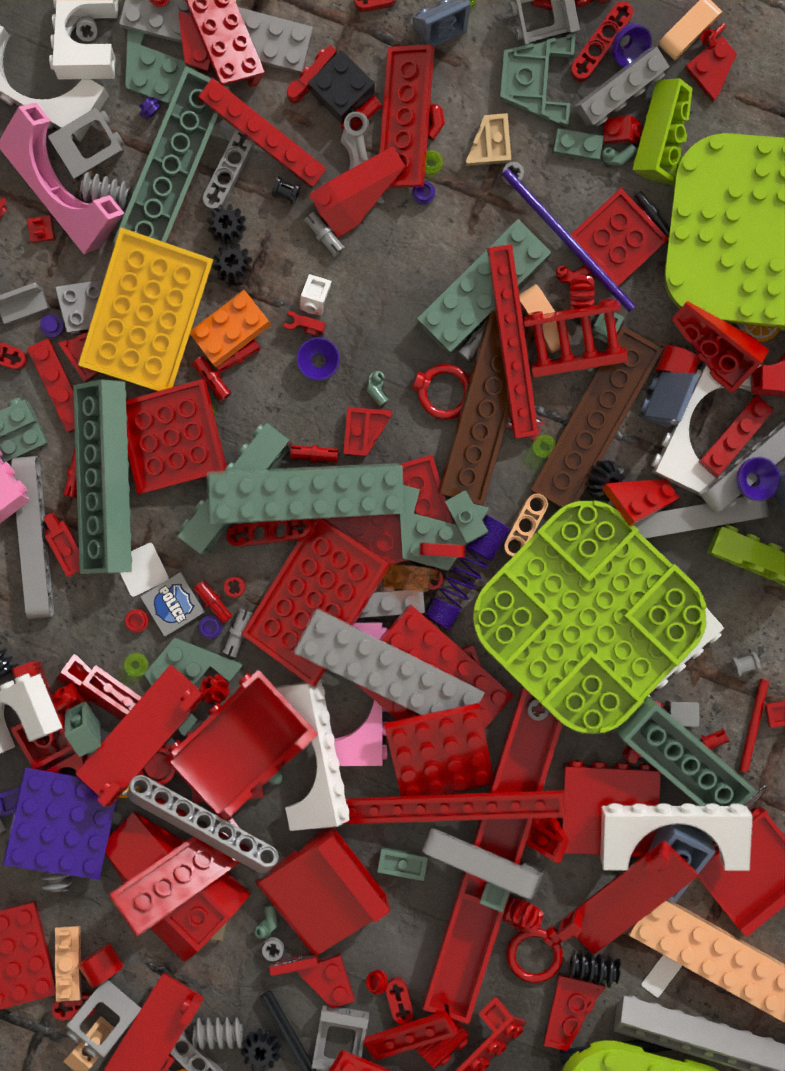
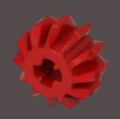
M579 275L572 277L570 280V309L594 305V279L592 276Z
M509 898L502 919L508 925L521 932L535 934L542 924L543 912L537 906L525 900Z

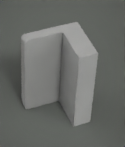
M32 283L0 295V315L6 326L50 310L43 288L37 283Z

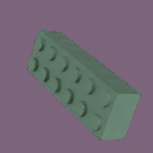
M517 219L490 247L512 244L519 288L549 258L551 251ZM487 250L417 318V324L449 356L473 331H476L485 322L491 311H496Z
M268 423L264 426L259 425L252 435L255 437L249 445L246 443L238 452L239 459L235 464L231 462L224 471L274 469L293 444ZM208 498L206 501L201 500L193 510L196 514L191 520L186 519L179 528L181 533L178 535L180 539L198 553L205 555L209 553L231 524H211L209 522Z
M649 696L615 730L628 745L700 806H706L707 804H717L719 806H730L731 804L745 805L757 792L743 777Z

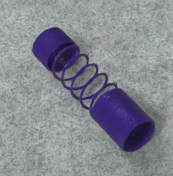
M485 515L484 519H482L489 533L472 541L465 547L482 564L465 557H459V560L476 575L453 567V571L469 585L452 578H446L447 582L465 597L440 588L441 593L458 607L435 597L425 613V616L448 630H451L450 628H452L460 614L458 610H462V607L445 592L469 600V597L451 581L467 588L475 589V586L456 570L482 579L480 574L462 559L487 569L488 566L470 550L492 561L498 549H500L499 547L505 541L504 539L510 533L509 531H511L509 527L489 515Z

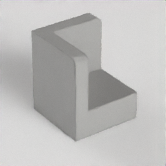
M666 700V711L683 726L699 727V703Z

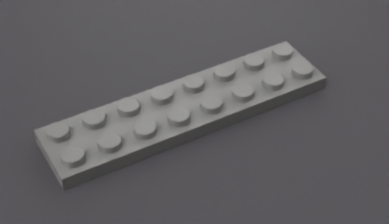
M125 0L119 25L124 29L182 43L178 14L179 11L190 15L191 13L185 0H170L163 7H156L149 0ZM238 7L261 64L301 74L304 69L313 27Z
M315 608L293 650L295 654L421 715L480 703L485 693L483 690L318 608Z

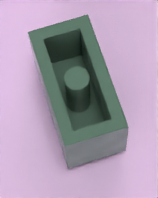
M87 701L65 711V737L79 757L91 754L101 747L100 721Z

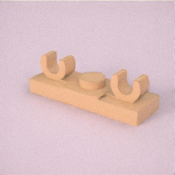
M80 926L55 928L56 1002L82 999L81 970L77 966L81 961Z

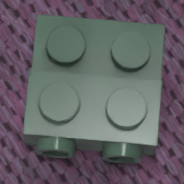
M21 398L13 399L7 403V408L0 411V451L3 454L1 457L4 463L11 462L13 458H19L49 444L30 402L25 399L22 401Z

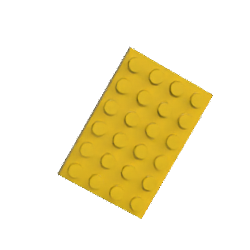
M120 227L78 365L156 391L172 388L213 259Z

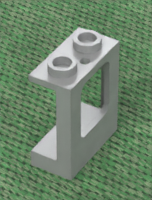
M512 0L509 3L511 14L516 16L517 26L514 27L517 40L521 41V44L526 45L532 41L580 30L574 0H550L554 17L553 25L526 32L521 4L532 0Z
M97 107L48 136L75 180L84 176V173L117 153L124 152L121 148L124 145L123 140L117 131L112 133L108 126L112 122L104 110L100 112ZM98 120L110 137L111 145L92 157L85 159L71 136L89 123Z
M106 980L99 984L85 1004L64 1027L68 1030L66 1035L75 1043H78L80 1040L87 1047L84 1050L96 1059L97 1056L103 1058L138 1015L141 1008L109 980ZM102 1002L117 1014L120 1020L104 1042L98 1045L80 1030V1024L96 1004Z
M323 1004L312 1068L316 1069V1071H329L335 1060L324 1055L327 1032L331 1026L354 1030L356 1035L352 1054L362 1057L369 1012L344 1007L332 1009L329 1005Z

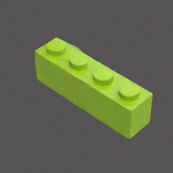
M680 78L664 79L656 82L633 166V171L643 178L674 187L677 170L683 158L681 157L682 143H685L687 140L684 124L685 121L689 120L693 89Z
M725 524V527L716 528L706 552L707 554L785 586V552L781 551V546L770 542L768 545L760 543L761 538L748 533L746 536L738 533L739 529Z

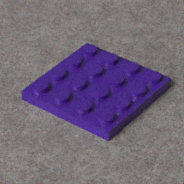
M24 767L2 864L99 880L116 801L112 806L104 807L98 801L100 796L77 776Z

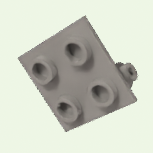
M101 280L55 287L67 333L71 332V335L81 333L80 331L90 328L102 289Z

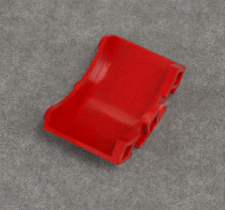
M259 670L252 676L249 673L246 674L238 682L241 686L222 705L217 703L208 712L210 717L182 743L177 740L168 749L170 754L165 758L210 809L225 821L253 795L251 792L253 788L257 791L318 735Z

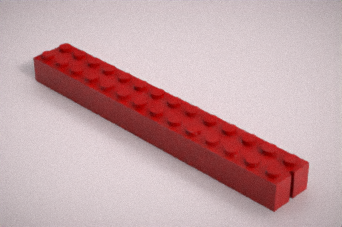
M522 685L488 793L542 791L563 724L550 712L545 719L540 721L530 718L526 708L528 703L535 698ZM538 703L537 706H532V711L535 712L534 716H538V713H543L544 708L540 707L541 703ZM533 818L479 820L472 845L519 865ZM463 871L423 997V1010L437 1014L445 1011L444 1004L448 1005L447 1011L451 1019L469 1024L504 910L500 912L480 904L488 881Z

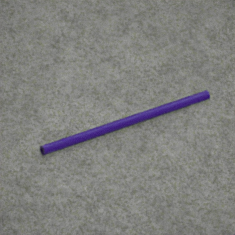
M507 168L501 175L621 305L630 312L636 305L511 170Z

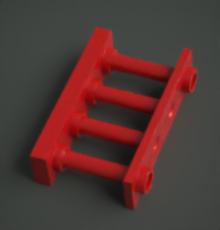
M605 299L600 301L598 305L543 314L542 311L529 313V317L524 319L525 327L533 325L538 355L536 362L532 363L533 378L628 362L626 347L621 348V345H618L614 311L621 310L620 302L614 301V299ZM604 313L609 347L606 351L598 352L594 348L590 315ZM580 317L585 351L582 355L574 356L570 350L566 320ZM556 321L562 355H560L559 359L550 360V357H547L542 324Z

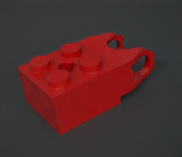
M55 709L62 728L49 733L47 737L44 735L29 742L21 721L10 729L33 769L62 774L64 767H71L78 771L89 759V754L79 757L65 737V712L62 709L59 711Z

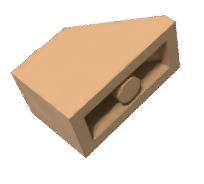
M100 1016L85 1035L100 1045L115 1027ZM79 1041L63 1062L74 1071H88L99 1057L97 1056L95 1059L84 1050L87 1046Z

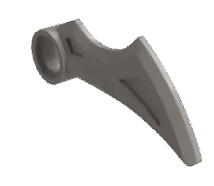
M351 112L344 120L341 143L346 147L350 156L349 170L368 160L363 134L368 130L369 121L367 116L361 112ZM354 117H359L363 122V126L359 131L353 130L350 126V122ZM381 196L377 202L384 203L385 200L383 196Z

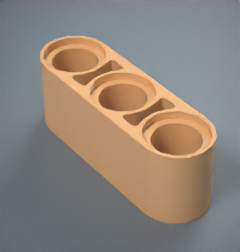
M699 0L664 35L658 45L674 61L677 60L700 37L701 33L707 30L719 18L722 11L711 0Z
M534 284L519 294L521 310L526 317H529V313L542 311L543 314L555 312L538 285ZM556 321L542 324L545 345L551 354L560 349ZM568 333L569 343H570V342L572 341V339H571L570 334Z
M533 494L525 500L511 527V531H509L510 533H508L503 543V550L508 556L513 557L516 554L508 549V544L511 540H517L520 543L521 549L532 538L548 506V502L543 495ZM533 498L539 499L542 503L539 511H533L530 507V502ZM522 519H527L531 523V529L528 532H523L519 528V523Z

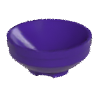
M635 23L622 28L616 34L612 43L613 59L620 66L625 67L647 49H650L652 44L650 31L646 27ZM629 35L628 44L621 47V40Z
M315 337L305 341L299 348L297 364L300 371L307 378L325 380L331 377L338 369L340 356L336 346L331 341ZM317 354H321L326 358V363L321 368H317L312 364V359Z
M764 457L748 459L741 464L737 471V487L741 494L750 500H767L779 488L780 474L778 468L771 460ZM750 473H754L758 478V483L755 487H751L747 483V476Z

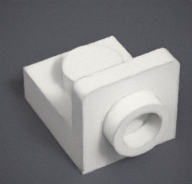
M309 274L301 294L300 310L322 316L331 281Z

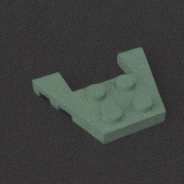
M128 30L125 88L127 91L152 100L156 98L158 102L169 106L186 66L185 61L143 46L147 34Z
M568 34L566 37L552 38L546 42L534 45L532 43L504 50L500 100L563 127H568L570 103L546 101L549 56L573 58L576 34Z
M403 485L404 514H400L403 559L449 571L457 557L419 555L420 543L465 546L466 540L457 525L414 514L420 489ZM474 504L481 519H483L488 512V508Z
M175 637L144 675L152 686L162 673L172 665L196 685L206 671L212 667L230 682L242 668L243 664ZM191 713L178 730L185 736L199 719Z

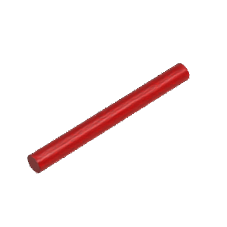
M764 679L759 681L739 770L743 772L749 771L769 681Z

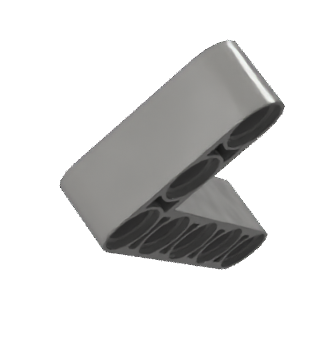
M434 828L430 829L422 852L529 899H532L536 894L544 874V870L529 863H524L520 866Z

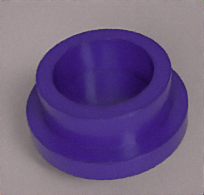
M147 98L139 106L141 109L139 115L141 117L144 116L147 120L151 118L161 107L157 103L158 100L156 98L153 100Z
M424 181V187L412 189V197L418 204H429L435 197V188L430 182Z
M48 314L42 318L40 329L47 337L55 338L62 334L64 322L58 315Z
M213 615L204 617L199 623V631L207 639L218 637L223 629L221 621Z

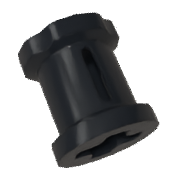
M278 176L271 195L289 200L290 204L294 205L299 196L301 185L291 184L284 181L283 177Z

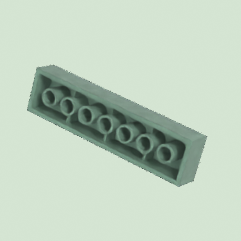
M185 66L112 246L115 247L120 227L166 243L218 117V114L197 99L212 78Z
M97 380L73 385L80 574L132 572L125 382Z
M397 463L206 472L208 518L211 524L404 514L403 466Z

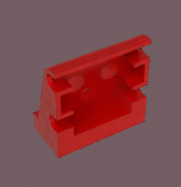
M335 827L323 828L307 841L303 849L298 852L294 850L277 863L266 877L255 880L257 886L314 956L324 952L370 922L374 921L376 923L391 912L387 894Z

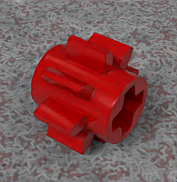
M216 674L215 677L209 675V677L202 681L200 690L207 695L204 701L213 705L215 701L221 703L228 697L229 683L225 681L224 677Z

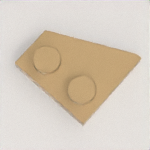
M508 113L484 115L466 159V166L511 162Z

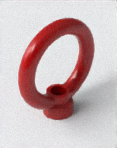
M439 364L431 367L425 373L417 372L412 389L418 391L420 404L428 414L438 419L449 420L459 417L470 378L462 369L455 365ZM438 374H452L463 385V399L454 409L440 410L434 407L428 399L427 389L430 381Z
M553 925L547 930L538 928L535 934L520 931L511 939L506 957L509 968L515 976L525 982L541 983L556 975L563 961V950L560 944L562 940L557 936V928ZM531 937L542 938L553 949L554 958L548 969L540 973H529L518 965L516 950L525 939Z

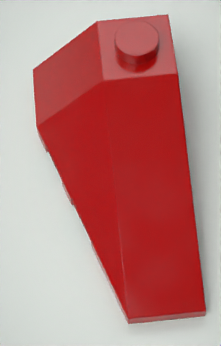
M392 146L328 181L310 193L309 196L323 219L337 237L341 238L361 224L365 215L377 204L378 199L386 189H389L406 166L395 147Z
M686 301L672 318L687 342L692 343L698 352L697 356L701 361L704 360L711 370L709 373L713 379L732 394L762 364L769 351L751 335L689 301Z

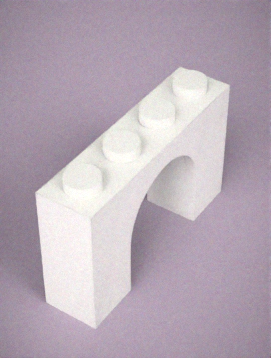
M53 0L56 14L52 15L55 33L51 35L53 55H50L49 61L50 68L55 70L57 78L115 79L116 58L111 44H81L73 41L70 35L76 26L77 20L81 17L87 16L92 19L118 18V0Z
M28 673L16 678V684L10 681L0 685V753L15 747L4 719L5 704L11 706L18 714L29 742L62 728L40 674L30 678Z

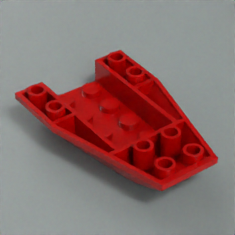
M134 811L109 836L105 855L122 883L125 884L186 841ZM227 872L154 924L150 929L183 962H186L235 914L251 893L230 872Z

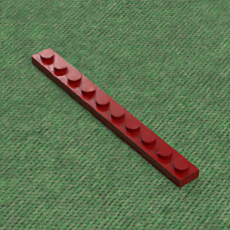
M564 790L345 798L349 808L350 820L343 824L565 817Z

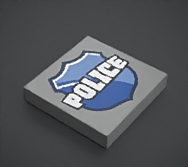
M182 572L140 596L164 637L206 612Z

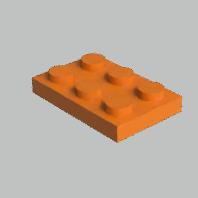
M243 290L190 331V335L216 368L272 324L247 292Z

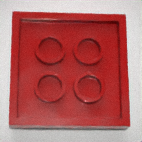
M622 188L570 234L617 286L623 283L669 240Z

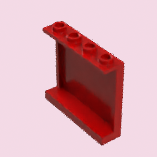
M569 760V764H563L566 816L562 817V829L569 839L565 853L600 855L602 806H609L614 803L621 804L622 806H633L634 804L657 806L660 798L661 772L654 768L652 764L644 763L640 764V767H630V763L617 762L616 766H607V762L593 761L592 765H583V761ZM658 828L649 832L638 842L631 856L643 857L647 854Z
M761 806L749 810L752 815L749 870H724L720 861L718 844L715 840H712L715 853L697 875L700 882L745 937L749 936L785 906V835L769 817L768 812Z

